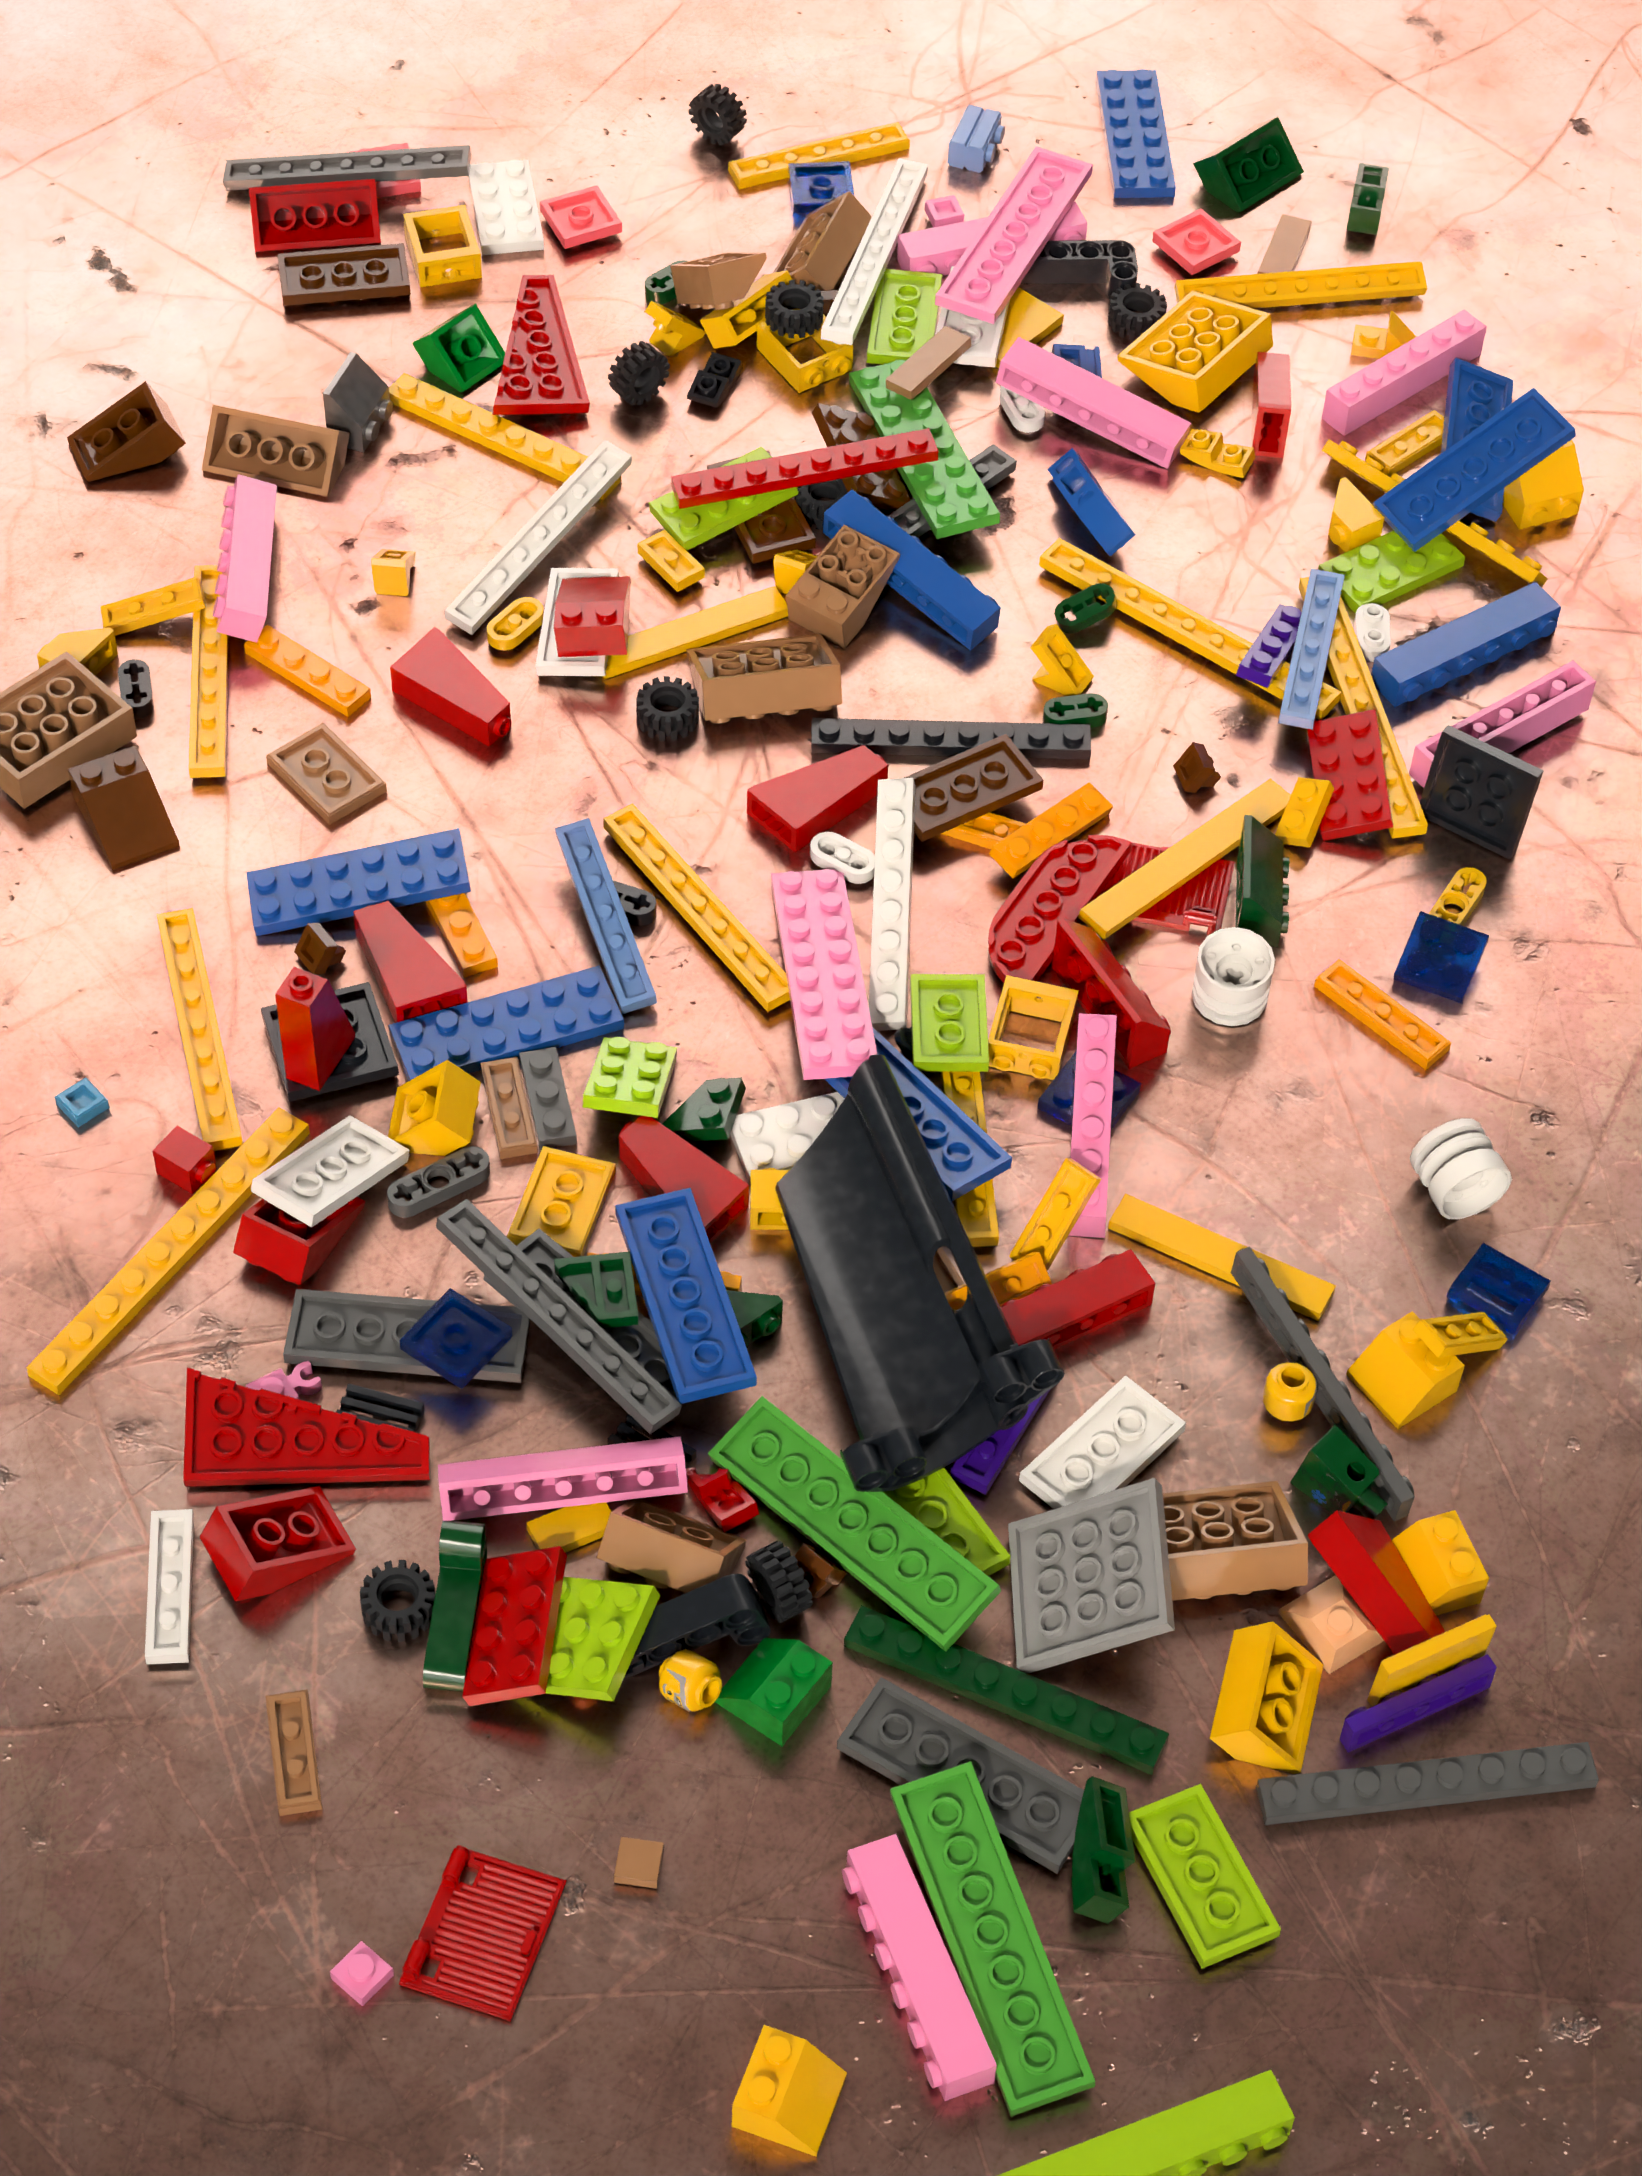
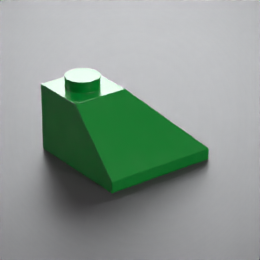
M476 304L437 325L412 342L428 371L460 393L503 365L505 356L504 349Z

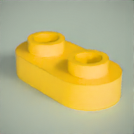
M522 597L513 601L488 623V643L498 650H510L517 647L542 625L544 616L542 603L532 597Z

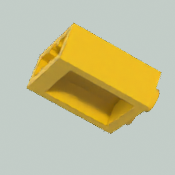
M465 205L403 214L405 240L420 287L482 278L481 253ZM462 233L466 247L423 254L420 239Z
M824 314L820 329H815V333L812 335L805 332L804 338H799V334H794V339L788 338V333H785L783 337L779 336L778 330L772 332L770 325L767 326L766 321L757 324V349L798 393L844 375L853 369V345L836 344L832 341L821 339V328L826 319ZM811 336L826 354L800 364L785 347Z
M1006 975L988 1038L989 1067L1002 1071L1027 1074L1039 1079L1058 1081L1076 1014L1079 990ZM1009 1012L1062 1022L1054 1052L1003 1042L1002 1037Z

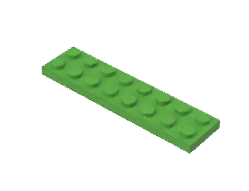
M895 360L891 363L850 372V385L865 412L874 420V425L880 437L930 429L938 448V460L897 469L936 539L999 524L1000 512L928 388L923 389L912 400L886 388L885 379L906 360Z
M763 1396L707 1453L711 1461L721 1469H729L732 1478L945 1652L1001 1592L1000 1586L885 1493L857 1491L852 1484L843 1460Z
M968 1762L891 1788L890 1796L957 1975L997 2064L995 2076L1010 2116L1095 2087L1094 2076L972 1763Z

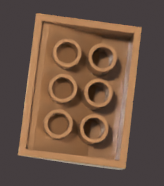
M821 633L687 649V658L694 687L697 691V697H699V707L705 721L725 723L733 717L741 716L747 719H759L764 717L766 713L774 712L782 715H793L798 713L799 709L813 708L816 711H826L832 709L833 705L843 704L840 664Z
M67 651L0 692V787L25 809L69 781V768L109 755L136 738L137 732L132 707Z
M1278 1481L1163 1493L1172 1601L1190 1598L1209 1599L1217 1595L1234 1593L1247 1595L1253 1591L1270 1589L1289 1590L1296 1586L1308 1585V1542Z

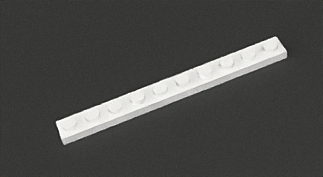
M898 158L821 328V339L832 341L836 344H853L897 245L898 235L902 233L927 177L928 164Z

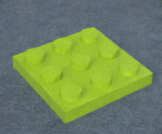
M564 1577L546 1693L614 1702L660 1598L656 1588L651 1585Z

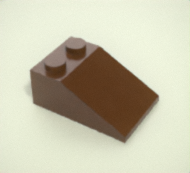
M146 381L67 437L79 467L88 482L160 463L187 444L167 403Z
M136 746L68 769L73 798L112 870L180 846L151 774Z

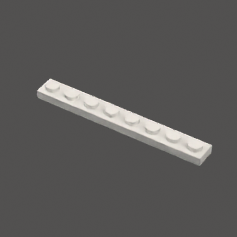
M604 440L444 610V618L473 635L632 464V455Z
M914 778L878 780L869 1012L872 1027L876 1031L907 1028L915 811Z

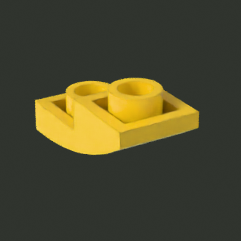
M1191 429L1180 448L1181 455L1203 467L1241 478L1245 477L1255 459L1254 447L1226 444L1223 442L1222 433Z

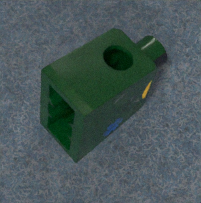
M1336 1425L1310 1449L1290 1482L1331 1514L1336 1510L1350 1513L1354 1508H1357L1367 1518L1375 1520L1388 1505L1386 1501L1371 1489L1380 1475L1379 1469Z

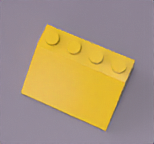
M1191 291L1117 355L1118 362L1173 405L1200 413L1256 363L1257 352H1268L1274 346L1271 314Z

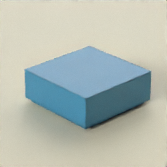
M86 1077L55 1096L56 1105L78 1128L109 1109L108 1099Z

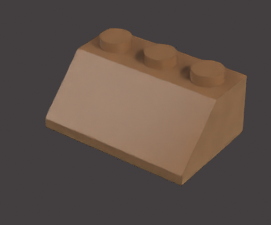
M725 252L670 265L678 304H689L690 309L702 307V309L715 308V310L733 307V301L745 298L767 260L766 252Z
M638 1498L631 1499L610 1513L597 1558L608 1562L607 1566L616 1572L624 1574L633 1572L644 1576L645 1582L654 1587L668 1588L669 1586L685 1594L722 1577L731 1575L745 1548L747 1540Z

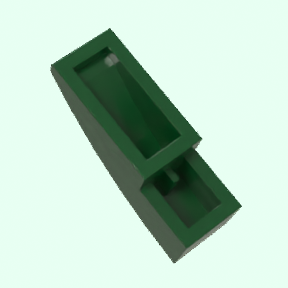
M1359 163L1346 230L1377 235L1389 167Z
M1091 1776L1086 1781L1075 1831L1072 1859L1073 1909L1078 1914L1108 1924L1129 1908L1125 1869L1135 1862L1126 1788Z

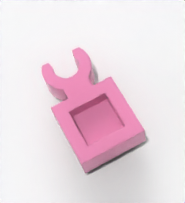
M305 1361L299 1363L293 1369L292 1374L288 1376L280 1368L246 1384L245 1387L255 1390L265 1389L299 1399L298 1395L316 1394L322 1389V1384L319 1376L311 1380H303L304 1377L312 1374L311 1363Z

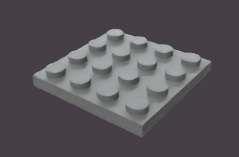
M1155 1478L1008 1524L1017 1668L1021 1672L1026 1674L1175 1630L1162 1485Z

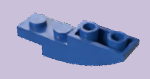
M1073 448L1047 469L1054 478L1053 482L1109 556H1112L1136 535L1113 500L1102 489L1083 459Z

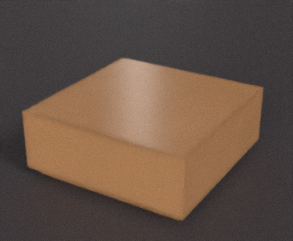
M621 1837L614 1873V1883L657 1889L664 1843Z

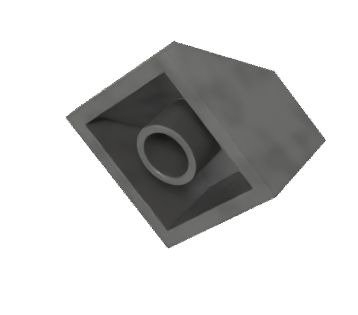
M350 351L323 392L326 428L350 432L348 448L364 453L370 442L376 440L379 428L384 420L390 418L393 402L389 398V386L357 353Z

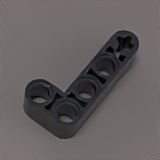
M1124 240L1048 241L1020 284L1106 283L1107 295L1111 299V295L1116 293V289L1119 287L1124 290V285L1130 284L1132 288H1135L1138 277L1136 251L1130 242Z
M731 1574L657 1605L624 1679L662 1664L665 1659L684 1649L692 1651L729 1634L736 1644L740 1646L754 1645L767 1638L771 1633V1629L759 1594L748 1578L742 1574Z

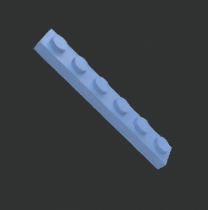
M1311 569L1279 715L1278 723L1313 730L1344 574Z
M583 819L555 828L556 838L621 1013L625 1014L656 1004L655 991L590 819Z

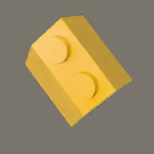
M1570 440L1505 487L1503 506L1519 530L1578 514L1584 488L1574 442Z
M446 1060L397 1087L388 1137L410 1150L409 1153L446 1156L459 1148L465 1147L470 1143L473 1136V1123L479 1104L478 1095L481 1082L449 1060Z
M1413 1311L1383 1329L1346 1373L1351 1381L1397 1429H1400L1457 1392L1465 1366L1455 1355L1438 1358L1412 1330L1421 1320Z
M1456 1510L1418 1520L1392 1539L1436 1616L1481 1603L1489 1577Z
M764 2025L732 2104V2127L817 2157L845 2083L847 2072L806 2039Z

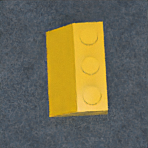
M1273 1621L1234 1630L1210 1739L1236 1760L1292 1774L1301 1773L1324 1664Z

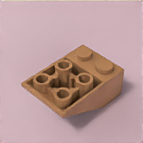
M843 525L785 595L789 620L816 634L821 633L825 639L845 649L864 626L900 558V553Z

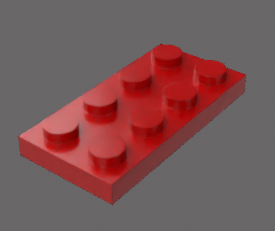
M1376 709L1314 721L1313 730L1307 729L1314 779L1329 780L1334 787L1320 823L1323 841L1393 828Z
M561 1546L486 1559L462 1695L469 1706L546 1694L567 1554Z

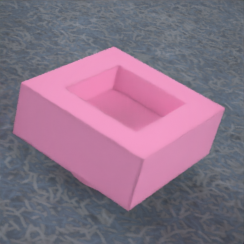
M955 195L925 200L924 210L933 228L964 222L965 214Z
M362 1941L330 1971L331 1979L361 2006L371 1999L394 1976L393 1968Z

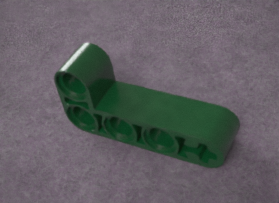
M447 1520L442 1522L439 1538L440 1570L424 1660L423 1688L463 1692L485 1561L487 1559L485 1524Z

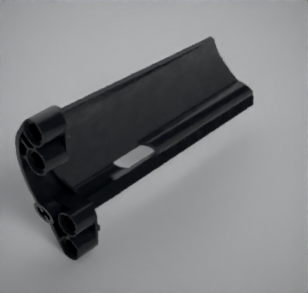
M882 1054L870 1055L869 1059L865 1060L854 1073L848 1087V1094L836 1113L804 1155L777 1182L775 1190L861 1440L850 1445L843 1452L841 1449V1458L857 1491L886 1492L905 1487L937 1472L982 1444L997 1431L1013 1427L1026 1415L1028 1405L1056 1386L1064 1378L1065 1373L1049 1338L1048 1340H1036L1018 1346L886 1057ZM942 1246L950 1249L967 1286L965 1304L958 1310L950 1307L934 1272L933 1259L936 1251Z

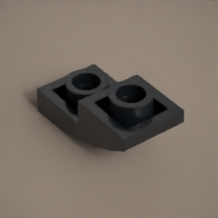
M712 352L704 370H698L687 393V399L718 408L737 381L743 369L742 360Z

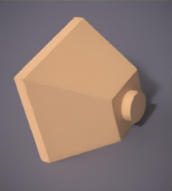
M1336 1575L1283 1606L1278 1612L1313 1656L1324 1664L1323 1668L1328 1674H1331L1384 1641Z

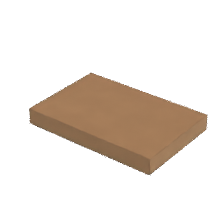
M325 723L317 725L266 755L267 764L329 825L387 792L386 782Z

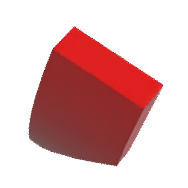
M686 1468L689 1486L723 1532L759 1515L755 1500L738 1482L731 1481L729 1469H718L714 1474H697L696 1468Z

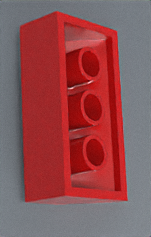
M375 179L249 188L255 252L381 243Z
M1065 918L1058 920L1052 968L1067 988L1079 990L1077 1001L1087 1014L1117 1015L1115 1051L1128 1069L1167 1053L1169 1036L1171 1035L1168 1021L1164 1016H1159L1155 1011L1146 992L1138 989L1132 981L1128 969L1124 965H1120L1112 955L1108 943L1105 940H1101L1090 927Z

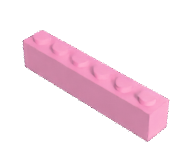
M1075 201L1049 241L1086 240L1088 223ZM988 217L899 234L897 261L901 269L905 271L942 274V276L949 275L951 266L955 267Z
M1465 309L1328 388L1326 390L1321 419L1343 436L1349 434L1449 374V367L1455 357L1470 362L1481 356L1487 326Z
M1020 337L1016 339L1001 360L995 383L1166 469L1169 468L1187 438L1191 425L1190 422Z
M239 474L234 486H227L223 505L228 506V508H225L221 521V527L226 529L223 530L219 543V549L224 550V552H221L217 565V571L222 572V574H219L216 582L215 594L220 595V597L218 596L215 601L213 617L218 618L217 632L257 642L267 617L277 485Z
M1571 661L1454 724L1452 727L1509 754L1589 710L1596 681L1576 662ZM1441 732L1417 744L1414 749L1409 775L1423 788L1427 781Z
M1079 1013L1071 1159L1100 1177L1101 1181L1068 1236L1105 1238L1117 1015Z
M681 1436L438 1465L443 1520L447 1521L688 1493L685 1456Z
M894 1834L848 1850L846 1868L842 1869L844 1883L850 1894H857L861 1904L858 1907V1913L862 1926L866 1932L872 1931L877 1941V1944L874 1945V1951L880 1968L882 1970L889 1969L894 1981L890 1985L893 1999L898 2009H906L911 2021L907 2023L910 2039L916 2049L920 2047L923 2049L927 2062H924V2069L929 2084L933 2089L939 2087L944 2101L994 2084L997 2064L897 1835Z

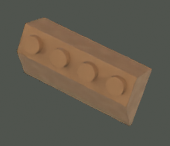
M850 191L808 213L773 273L788 270L792 280H795V284H799L801 280L806 281V287L813 284L815 290H835L836 283L846 274L847 270L845 268L848 262L854 258L857 251L856 248L861 242L872 216Z
M213 405L201 470L235 478L239 474L276 484L279 487L329 497L345 464L350 432Z

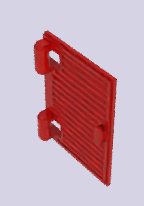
M1132 842L1130 854L1100 895L1170 847L1163 846L1160 848ZM1219 859L1132 921L1189 931L1190 924L1208 927L1207 935L1218 931L1222 926L1235 861Z
M456 1846L444 1869L442 1882L417 1940H414L404 1963L399 1985L511 2022L567 1880L467 1849L464 1846ZM465 1866L479 1870L473 1885L460 1882V1876ZM426 1957L440 1961L434 1978L421 1974Z

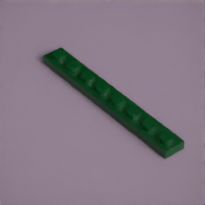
M862 1605L844 1638V1647L1150 1775H1153L1168 1741L1169 1733L956 1644H953L945 1652L917 1628Z

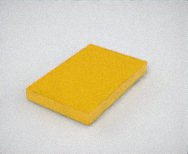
M1018 287L1009 302L996 367H1000L1001 360L1018 337L1036 345L1063 324L1064 314Z
M543 1146L507 1238L517 1246L540 1228L573 1257L584 1256L616 1173V1163Z
M1485 1614L1382 1660L1367 1699L1370 1705L1373 1707L1380 1704L1387 1695L1394 1691L1401 1690L1404 1693L1415 1688L1421 1680L1429 1675L1437 1674L1441 1676L1450 1672L1455 1665L1464 1659L1473 1658V1660L1484 1656L1497 1625L1489 1614Z

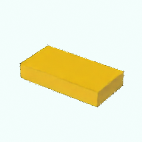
M606 1502L563 1507L526 1522L527 1531L537 1550L561 1546L566 1553L603 1538L611 1510Z

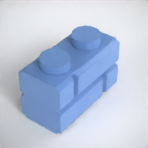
M970 104L966 107L949 142V166L961 169L966 167L969 171L981 173L987 162H993L996 153V143L1001 144L1005 134V126L1001 125L1002 114L999 111L983 110L982 107Z

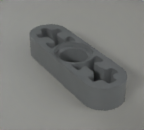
M475 1146L466 1147L394 1181L387 1190L390 1211L398 1217H412L483 1183L490 1175V1162L487 1152ZM472 1163V1165L474 1166L479 1165V1168L473 1169L472 1166H466V1164ZM436 1176H444L449 1179V1183L441 1188L432 1187L428 1182ZM405 1195V1197L412 1199L410 1201H406L404 1198H399V1196Z

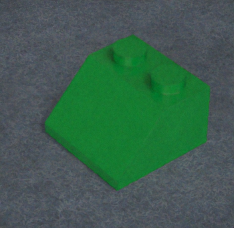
M764 1638L724 1685L715 1703L782 1747L830 1689L833 1662L800 1640Z

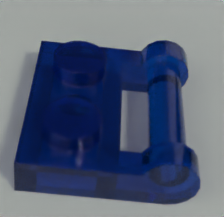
M1483 1243L1454 1280L1446 1297L1456 1303L1462 1301L1479 1312H1485L1488 1317L1504 1325L1506 1332L1515 1336L1547 1292L1551 1280ZM1471 1283H1474L1516 1307V1309L1512 1313L1468 1287Z

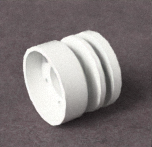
M1232 927L1219 929L1210 934L1200 945L1192 997L1195 1007L1205 1018L1216 1024L1238 1026L1255 1020L1267 1006L1275 957L1271 946L1262 936L1248 929Z
M1461 1118L1449 1121L1433 1129L1421 1138L1413 1148L1410 1156V1162L1414 1171L1419 1174L1422 1184L1428 1187L1429 1195L1440 1214L1447 1219H1463L1489 1208L1504 1195L1512 1181L1509 1169L1499 1153L1493 1150L1492 1142L1485 1135L1481 1124L1474 1119Z

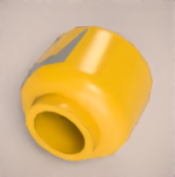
M1285 1362L1275 1366L1270 1370L1263 1390V1403L1266 1410L1273 1417L1282 1421L1293 1422L1303 1419L1310 1413L1317 1393V1381L1314 1374L1307 1367L1298 1363Z
M684 1649L676 1652L671 1657L665 1659L659 1669L661 1694L665 1699L687 1711L696 1712L710 1707L720 1695L722 1681L719 1668L714 1662L694 1651Z

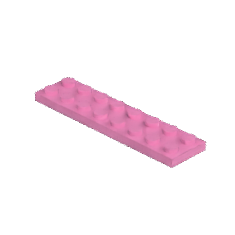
M1036 146L937 292L935 305L994 324L1091 177L1093 164Z
M835 869L771 873V887L803 1080L853 1077L858 1067L865 1060H868L870 1055H877V1049L844 873Z

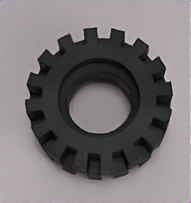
M717 83L714 86L713 84L708 85L692 99L689 104L691 108L688 110V113L693 116L690 119L691 123L697 124L695 130L698 133L702 131L704 133L702 137L705 140L710 137L711 143L716 144L718 142L719 145H723L731 141L745 128L744 125L747 123V118L744 116L747 113L746 109L740 108L744 105L742 101H736L735 97L737 94L735 92L729 94L728 87L724 86L721 89V84Z
M789 280V285L782 281L779 282L778 287L772 286L770 292L768 291L765 301L767 326L770 325L772 332L778 330L779 336L783 337L785 333H788V338L793 339L794 334H799V338H804L805 332L809 335L814 334L815 329L819 330L821 323H823L824 299L821 296V291L819 289L815 290L813 284L806 287V281L801 280L799 284H795V280ZM790 308H797L800 310H790Z
M1135 283V288H1132L1130 284L1124 285V290L1119 287L1116 289V293L1111 295L1108 324L1112 326L1114 333L1119 331V336L1122 338L1129 335V340L1134 341L1135 337L1142 335L1166 314V297L1164 294L1160 295V290L1157 288L1151 291V286L1147 284L1145 288H1140L1141 283Z
M639 341V344L632 343L630 350L627 347L622 350L624 354L622 357L617 355L614 359L617 361V364L611 365L609 369L613 373L608 374L609 386L626 402L634 406L635 404L642 405L644 400L647 402L652 400L651 395H657L660 392L657 390L658 387H664L666 382L663 378H667L670 373L667 371L670 368L667 358L648 342Z
M842 479L799 486L798 495L794 496L809 526L811 527L814 523L816 524V529L822 530L824 512L848 492ZM827 497V498H831V499H833V500H831V501H819V500H816V498Z
M664 676V682H660L657 677L652 679V685L648 682L643 684V690L639 689L636 697L637 724L640 725V730L643 733L648 731V736L651 738L658 734L659 741H665L666 736H670L671 741H676L678 734L682 738L687 737L688 730L693 732L699 721V697H697L696 689H691V684L688 681L682 685V679L676 677L674 682H671L670 676ZM670 705L679 709L672 712H663L656 708Z
M775 1541L746 1557L747 1573L753 1581L751 1584L757 1590L760 1600L764 1602V1608L767 1612H771L774 1620L777 1619L780 1623L812 1606V1593L807 1589L810 1586L803 1577L805 1573L802 1568L798 1567V1561L795 1556H791L790 1549L787 1546L784 1547L781 1541Z
M399 1560L398 1567H392V1561L384 1562L385 1570L381 1571L378 1566L373 1568V1578L366 1575L363 1580L364 1587L360 1588V1602L364 1623L367 1628L371 1626L372 1633L376 1636L383 1631V1638L387 1641H391L393 1634H397L398 1642L405 1641V1634L409 1632L412 1639L419 1636V1627L423 1631L430 1627L429 1620L432 1618L435 1600L433 1579L430 1580L429 1573L425 1569L420 1573L419 1565L414 1562L410 1569L407 1568L406 1560ZM395 1591H406L414 1597V1602L410 1607L399 1611L386 1609L382 1601L386 1595Z

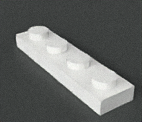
M192 1509L151 1511L145 1659L147 1664L189 1662L194 1515Z

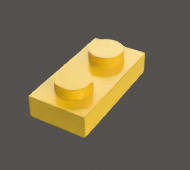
M665 529L637 543L638 554L677 592L705 578V568Z
M1298 777L1275 832V835L1283 841V844L1311 847L1334 791V787L1329 780Z

